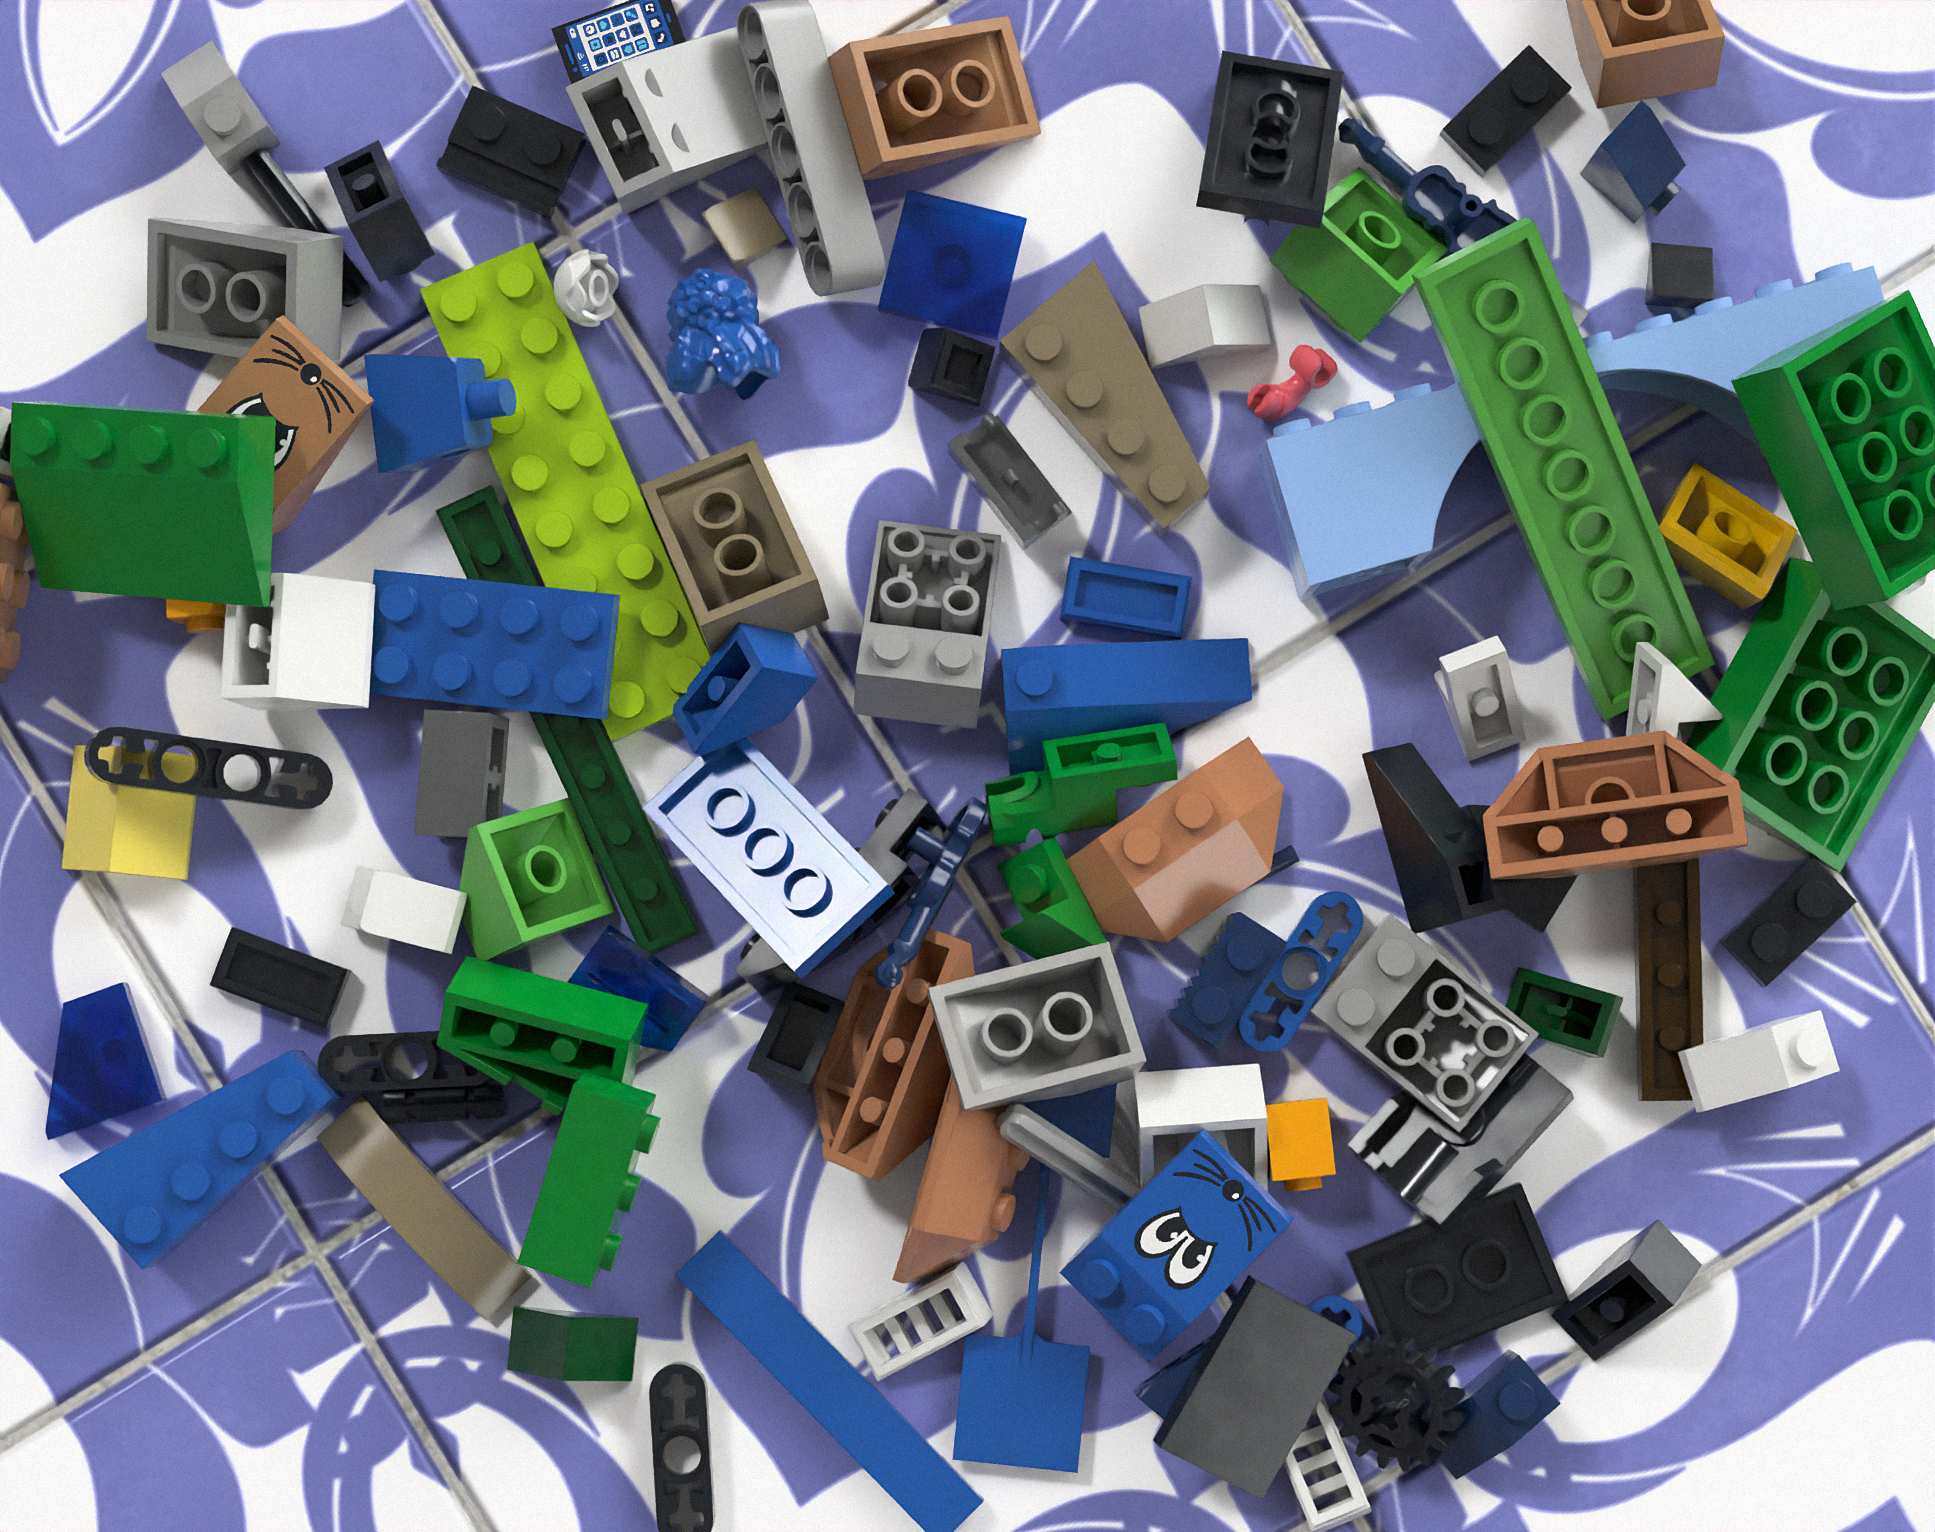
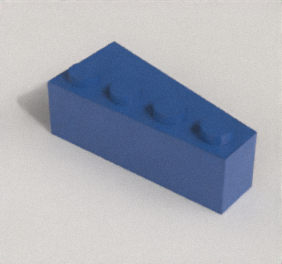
M290 1050L58 1176L141 1269L157 1266L336 1105L344 1095L340 1091L332 1089L320 1076L318 1066L303 1050Z

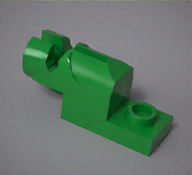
M1165 722L1042 741L1044 771H1027L984 783L985 804L988 805L986 814L989 830H992L994 847L1025 843L1027 842L1026 838L1030 834V830L1034 828L1038 829L1039 833H1041L1042 840H1046L1062 833L1117 824L1116 789L1134 786L1146 787L1154 783L1178 780L1177 759Z

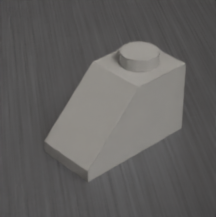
M212 40L161 73L181 109L216 161L229 176L239 171L240 163L254 151L261 148L269 151L281 143Z

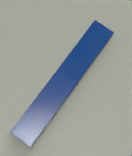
M721 1229L675 1274L925 1532H954L984 1502V1498Z

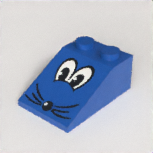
M1203 1128L1083 1242L1059 1273L1150 1363L1256 1260L1293 1222L1294 1218Z

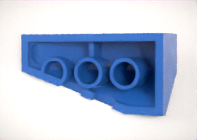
M1248 638L1066 644L1001 649L1009 776L1027 771H1044L1042 741L1164 722L1168 734L1252 700Z

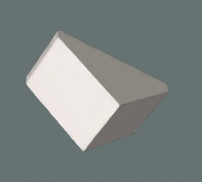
M1201 284L1138 309L1150 370L1271 346L1259 285Z

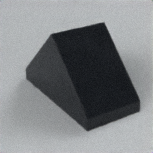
M794 981L787 983L752 1055L747 1070L803 1093H809L845 1002Z

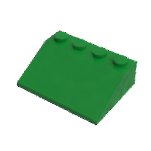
M1908 289L1772 355L1731 380L1834 610L1887 601L1935 569V346Z
M57 401L12 402L10 467L41 588L270 607L276 417Z
M1789 557L1710 699V703L1723 715V719L1698 721L1685 745L1739 781L1745 821L1809 857L1815 856L1826 867L1841 872L1935 702V639L1883 601L1834 610L1814 563Z

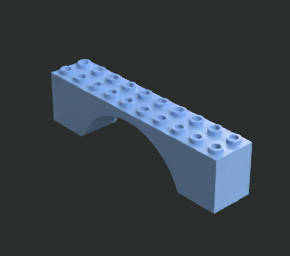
M1851 262L1840 263L1816 272L1814 274L1815 280L1807 282L1800 287L1793 288L1791 279H1786L1756 289L1754 291L1756 297L1748 299L1741 304L1733 306L1731 297H1723L1695 307L1696 314L1682 321L1673 323L1671 314H1664L1635 324V332L1623 338L1613 340L1611 332L1606 331L1582 339L1603 391H1639L1662 395L1688 403L1712 414L1733 427L1753 443L1765 457L1731 380L1772 355L1883 301L1884 297L1874 265L1854 271ZM1455 377V384L1432 392L1429 383L1401 390L1393 395L1395 401L1376 409H1371L1369 401L1344 406L1333 412L1334 419L1324 424L1311 427L1309 418H1304L1282 424L1273 429L1274 436L1266 440L1257 460L1299 600L1416 567L1432 551L1435 525L1444 496L1467 454L1481 442Z

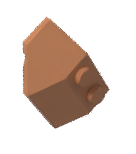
M1666 731L1538 748L1483 815L1491 880L1559 878L1685 861L1748 846L1739 781L1725 771L1720 770Z
M1249 736L1185 777L1067 859L1102 932L1168 943L1271 872L1284 786Z
M930 929L914 960L901 968L903 978L894 989L886 990L876 982L874 975L877 966L889 957L887 952L889 945L858 969L813 1084L818 1123L824 1142L821 1144L823 1159L875 1181H880L934 1135L950 1080L951 1070L926 991L933 986L975 976L971 943L934 929Z
M952 1074L899 1261L896 1264L892 1280L903 1284L923 1282L998 1240L1000 1231L1005 1232L1015 1212L1016 1197L1011 1195V1190L1017 1170L1022 1171L1030 1158L1029 1154L1001 1137L1000 1127L996 1125L999 1113L1005 1112L1009 1105L963 1112Z

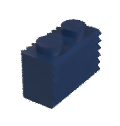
M1242 912L1231 913L1227 916L1228 923L1220 926L1222 934L1214 936L1215 945L1207 947L1208 955L1200 958L1202 966L1193 968L1195 976L1187 978L1188 987L1180 989L1182 998L1173 999L1175 1008L1167 1010L1168 1019L1215 1049L1221 1048L1288 943Z

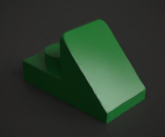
M1055 836L997 865L1023 918V921L1000 932L1004 940L1036 960L1107 942Z

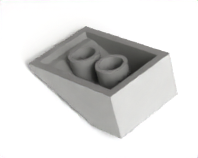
M158 217L148 218L146 341L242 359L277 318L284 315L332 361L339 360L341 349L344 236L287 227Z
M1109 941L933 986L926 991L963 1112L1005 1106L1012 1103H1025L1070 1096L1128 1081L1134 1078L1147 1061Z

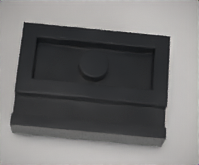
M472 85L447 140L448 145L442 158H439L436 167L440 172L551 219L560 194H563L587 138L580 131Z

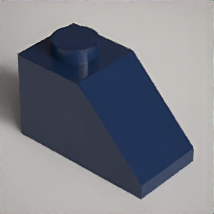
M1641 100L1599 145L1580 175L1635 223L1647 209L1657 217L1680 192L1682 188L1674 180L1686 164L1652 109Z
M1508 1349L1462 1388L1465 1391V1396L1454 1408L1466 1414L1465 1421L1455 1430V1433L1458 1435L1457 1440L1445 1453L1442 1452L1438 1459L1457 1480L1513 1446L1561 1403L1522 1357Z

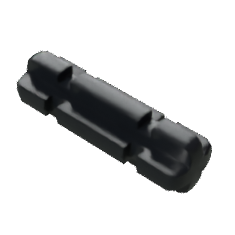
M498 1085L475 1086L474 1091H468V1086L415 1089V1093H409V1089L385 1090L381 1093L380 1115L387 1124L410 1123V1118H416V1122L469 1120L470 1115H475L476 1120L498 1119L503 1116L504 1094L502 1087Z

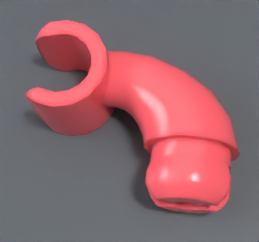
M1308 345L1297 346L1289 359V366L1295 371V374L1290 379L1279 384H1259L1254 386L1247 396L1248 409L1255 410V416L1265 421L1277 420L1286 416L1304 400L1312 388H1322L1335 377L1338 371L1336 362L1320 348L1314 350Z

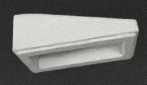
M962 1261L850 1323L847 1327L877 1381H880L985 1326L993 1314L967 1265ZM945 1289H950L965 1317L958 1318L944 1292ZM926 1299H929L944 1326L938 1332H936L921 1304ZM903 1311H906L922 1340L915 1345L898 1316ZM883 1322L900 1351L899 1354L893 1357L890 1356L875 1326Z
M1322 1395L1311 1416L1318 1414L1322 1425L1301 1433L1284 1461V1466L1312 1532H1325L1372 1512L1333 1417L1329 1413L1328 1405ZM1328 1438L1331 1449L1297 1463L1293 1452ZM1338 1462L1342 1473L1307 1487L1303 1476ZM1348 1486L1352 1495L1351 1498L1317 1511L1314 1500Z

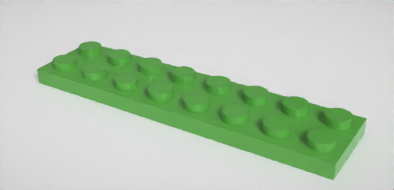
M1524 217L1412 274L1413 281L1596 713L1606 721L1629 709L1636 642H1649L1687 678L1714 665L1715 662L1534 220Z

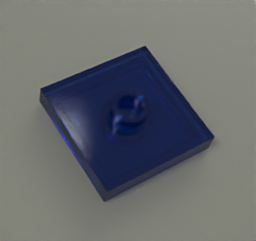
M907 189L878 304V311L998 340L1026 229L1027 218Z

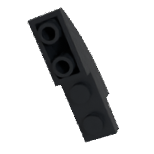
M908 788L900 800L895 798L882 809L877 817L874 833L862 848H854L888 883L895 893L809 973L820 969L848 952L874 932L905 902L918 884L919 877L907 864L914 852L905 847L906 843L918 826L931 833L941 818L931 804L911 788ZM758 933L744 946L740 955L741 963L734 970L759 993L799 979V976Z

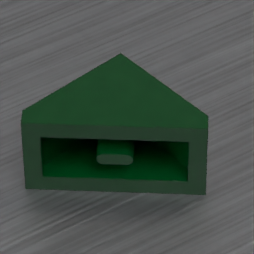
M1518 967L1505 1007L1539 1034L1535 1039L1588 1058H1604L1623 997Z
M514 1306L507 1370L561 1381H633L639 1318Z

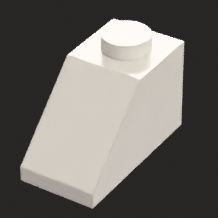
M1821 1010L1773 1020L1678 1052L1697 1113L1788 1089L1840 1071Z

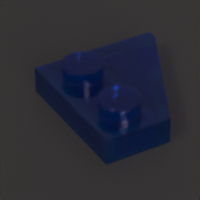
M610 924L567 981L571 984L648 1004L640 1045L669 1052L674 1049L711 998Z
M121 982L63 1003L45 1128L48 1140H55L167 1100L128 982Z

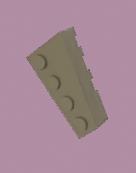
M1093 260L1000 340L999 354L1156 535L1161 538L1207 499L1211 487L1095 260Z

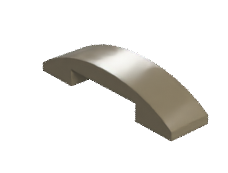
M364 1094L357 1098L316 1137L336 1164L391 1227L485 1320L492 1316L533 1277L523 1265L517 1264L518 1259L493 1232H487L404 1143L406 1139L392 1124H387L382 1120L380 1111Z

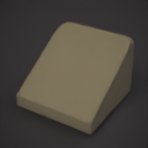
M756 188L716 204L701 213L704 223L735 272L740 271L788 241Z

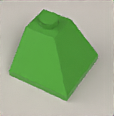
M569 798L481 823L469 829L459 891L468 893L461 918L478 959L490 961L529 948L615 912Z

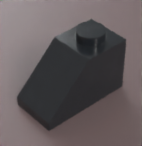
M379 140L324 167L346 222L379 282L394 275L407 274L416 269L422 261L435 255L423 226Z
M1657 1219L1609 1256L1568 1296V1301L1561 1303L1554 1310L1551 1317L1596 1361L1673 1307L1702 1264Z

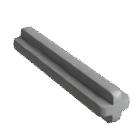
M1012 1103L1009 1104L1005 1112L999 1113L996 1125L1000 1127L1001 1137L1114 1210H1118L1139 1190L1135 1186L1136 1181L1134 1177L1024 1105Z

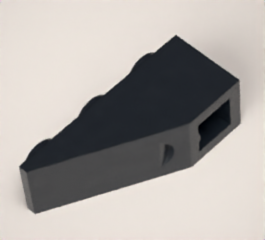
M1406 743L1363 753L1362 758L1411 930L1417 934L1507 909L1499 879L1491 880L1486 842L1414 745Z

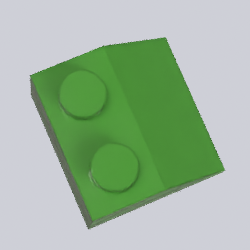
M1358 167L1326 195L1320 228L1297 224L1269 261L1283 273L1284 278L1291 286L1303 291L1328 313L1330 320L1339 329L1349 332L1361 343L1414 289L1416 285L1411 275L1438 262L1445 255L1447 245L1433 232L1426 231L1420 222L1409 217L1403 210L1402 205L1363 169Z

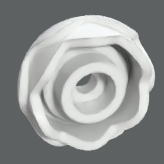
M583 249L570 255L560 265L554 279V296L558 307L567 318L578 325L586 327L600 325L601 320L610 317L615 311L613 293L619 283L618 274L608 264V256L605 254Z

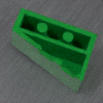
M466 956L445 991L437 1046L505 1086L509 1080L543 1099L541 1107L559 1116L561 1111L565 1112L572 1087L584 1070L630 1086L633 1085L648 1004Z
M585 1070L572 1087L517 1264L591 1288L601 1269L609 1272L612 1271L624 1235L618 1234L623 1212H631L642 1181L641 1176L634 1174L640 1152L650 1153L660 1125L661 1118L651 1115L657 1094Z

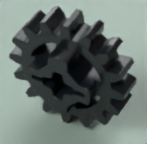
M1388 1331L1383 1332L1374 1342L1365 1337L1351 1349V1352L1349 1351L1337 1369L1339 1374L1331 1380L1327 1388L1332 1393L1341 1397L1328 1409L1332 1415L1344 1416L1347 1422L1339 1430L1341 1438L1355 1435L1360 1440L1355 1452L1359 1457L1365 1455L1371 1449L1377 1452L1379 1468L1385 1469L1394 1458H1397L1402 1471L1409 1472L1419 1461L1426 1467L1431 1465L1442 1452L1445 1453L1457 1440L1458 1435L1455 1433V1430L1465 1421L1466 1414L1454 1408V1406L1465 1396V1391L1462 1388L1449 1387L1447 1380L1456 1370L1453 1365L1437 1367L1434 1363L1438 1352L1436 1347L1431 1346L1422 1354L1416 1351L1414 1335L1408 1334L1396 1345L1392 1334Z

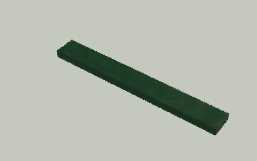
M492 485L435 510L467 579L540 586ZM528 711L643 959L701 933L650 821L642 809L643 806L616 748L608 736L602 719Z

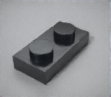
M1528 45L1441 130L1439 135L1483 178L1569 94L1572 87Z
M1812 856L1807 858L1719 942L1761 987H1767L1857 901L1818 859Z

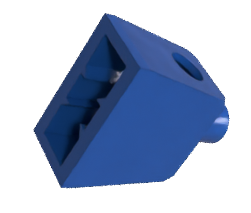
M388 354L364 355L368 393L375 400L370 409L378 473L417 472L488 448L493 441L490 418L511 416L516 410V393L510 380L503 378L486 381L484 364L481 359Z

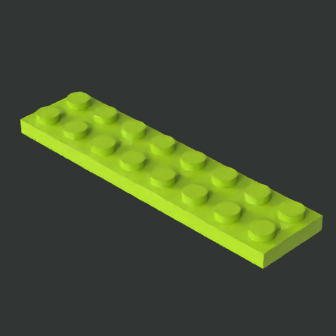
M532 241L421 288L420 292L448 357L481 359L484 364L486 381L507 378L514 387L516 410L511 416L490 418L493 441L487 450L545 587L620 595L608 718L602 719L611 742L614 743L673 718L674 704L682 694L687 693V687L711 656L568 320L556 303L553 285L534 242Z

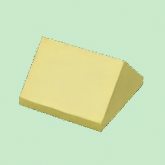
M75 745L62 869L188 880L196 796L111 785L98 781L89 773L85 765L84 751L86 745ZM108 746L99 749L98 757L108 761L109 772L117 774V769L122 764H140L144 766L139 774V778L149 780L147 760L151 750L145 749L146 753L139 754L126 752L121 749V746ZM165 752L161 759V769L170 781L182 783L193 775L195 759L193 755Z

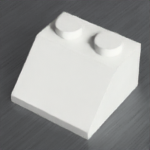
M1259 1064L1138 1072L1134 1076L1135 1120L1141 1187L1204 1128L1268 1192L1267 1112Z

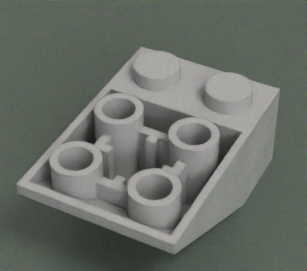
M737 27L621 61L565 87L573 108L624 215L769 148L740 47Z
M879 520L855 673L853 714L977 729L1001 535Z
M1391 913L1382 919L1308 1012L1311 1018L1355 1054L1457 1132L1463 1129L1539 1035Z

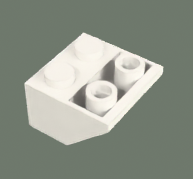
M271 573L270 607L226 604L220 698L255 710L368 708L375 585L367 582L300 574Z

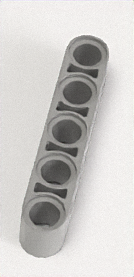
M769 0L745 4L740 8L737 17L738 39L808 284L812 291L820 297L879 286L885 274L883 249L813 6L808 0Z

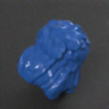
M697 268L691 273L689 278L677 282L676 288L668 299L670 308L666 313L667 320L671 325L668 335L673 342V345L670 347V353L665 358L666 377L668 379L667 387L669 391H678L685 394H705L716 384L722 382L726 387H734L738 396L742 400L752 398L766 380L776 378L781 370L780 348L775 345V341L772 338L766 336L764 329L758 327V299L747 287L748 282L745 279L724 275L712 269Z

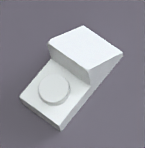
M1498 636L1439 658L1441 670L1434 673L1435 682L1468 762L1526 740L1507 651Z
M1636 642L1626 736L1666 731L1682 742L1679 722L1723 719V715L1670 660L1649 642Z
M357 865L340 925L452 954L468 893Z

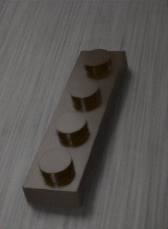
M1699 857L1685 861L1633 868L1638 1101H1693L1678 1052L1704 1044Z

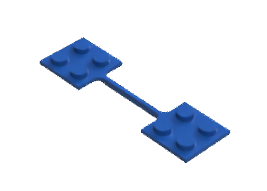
M1117 1083L1075 1095L1024 1103L1025 1107L1103 1158H1110ZM1040 1162L1041 1170L1025 1323L1021 1331L1011 1337L972 1333L965 1336L952 1460L1078 1473L1090 1346L1049 1342L1042 1339L1035 1330L1034 1323L1050 1168Z

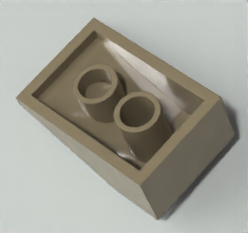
M754 439L640 485L711 657L738 622L794 634L830 619L818 578Z

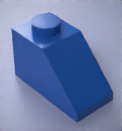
M738 622L687 687V693L682 694L673 707V715L693 753L705 755L783 722L817 681L818 676L794 634Z

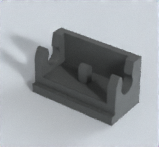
M993 413L984 416L981 420L982 423L967 435L960 433L948 443V454L1016 543L1024 550L1071 515L1072 511L999 416H994Z
M424 709L414 834L467 840L469 829L473 826L502 817L510 719L491 713Z

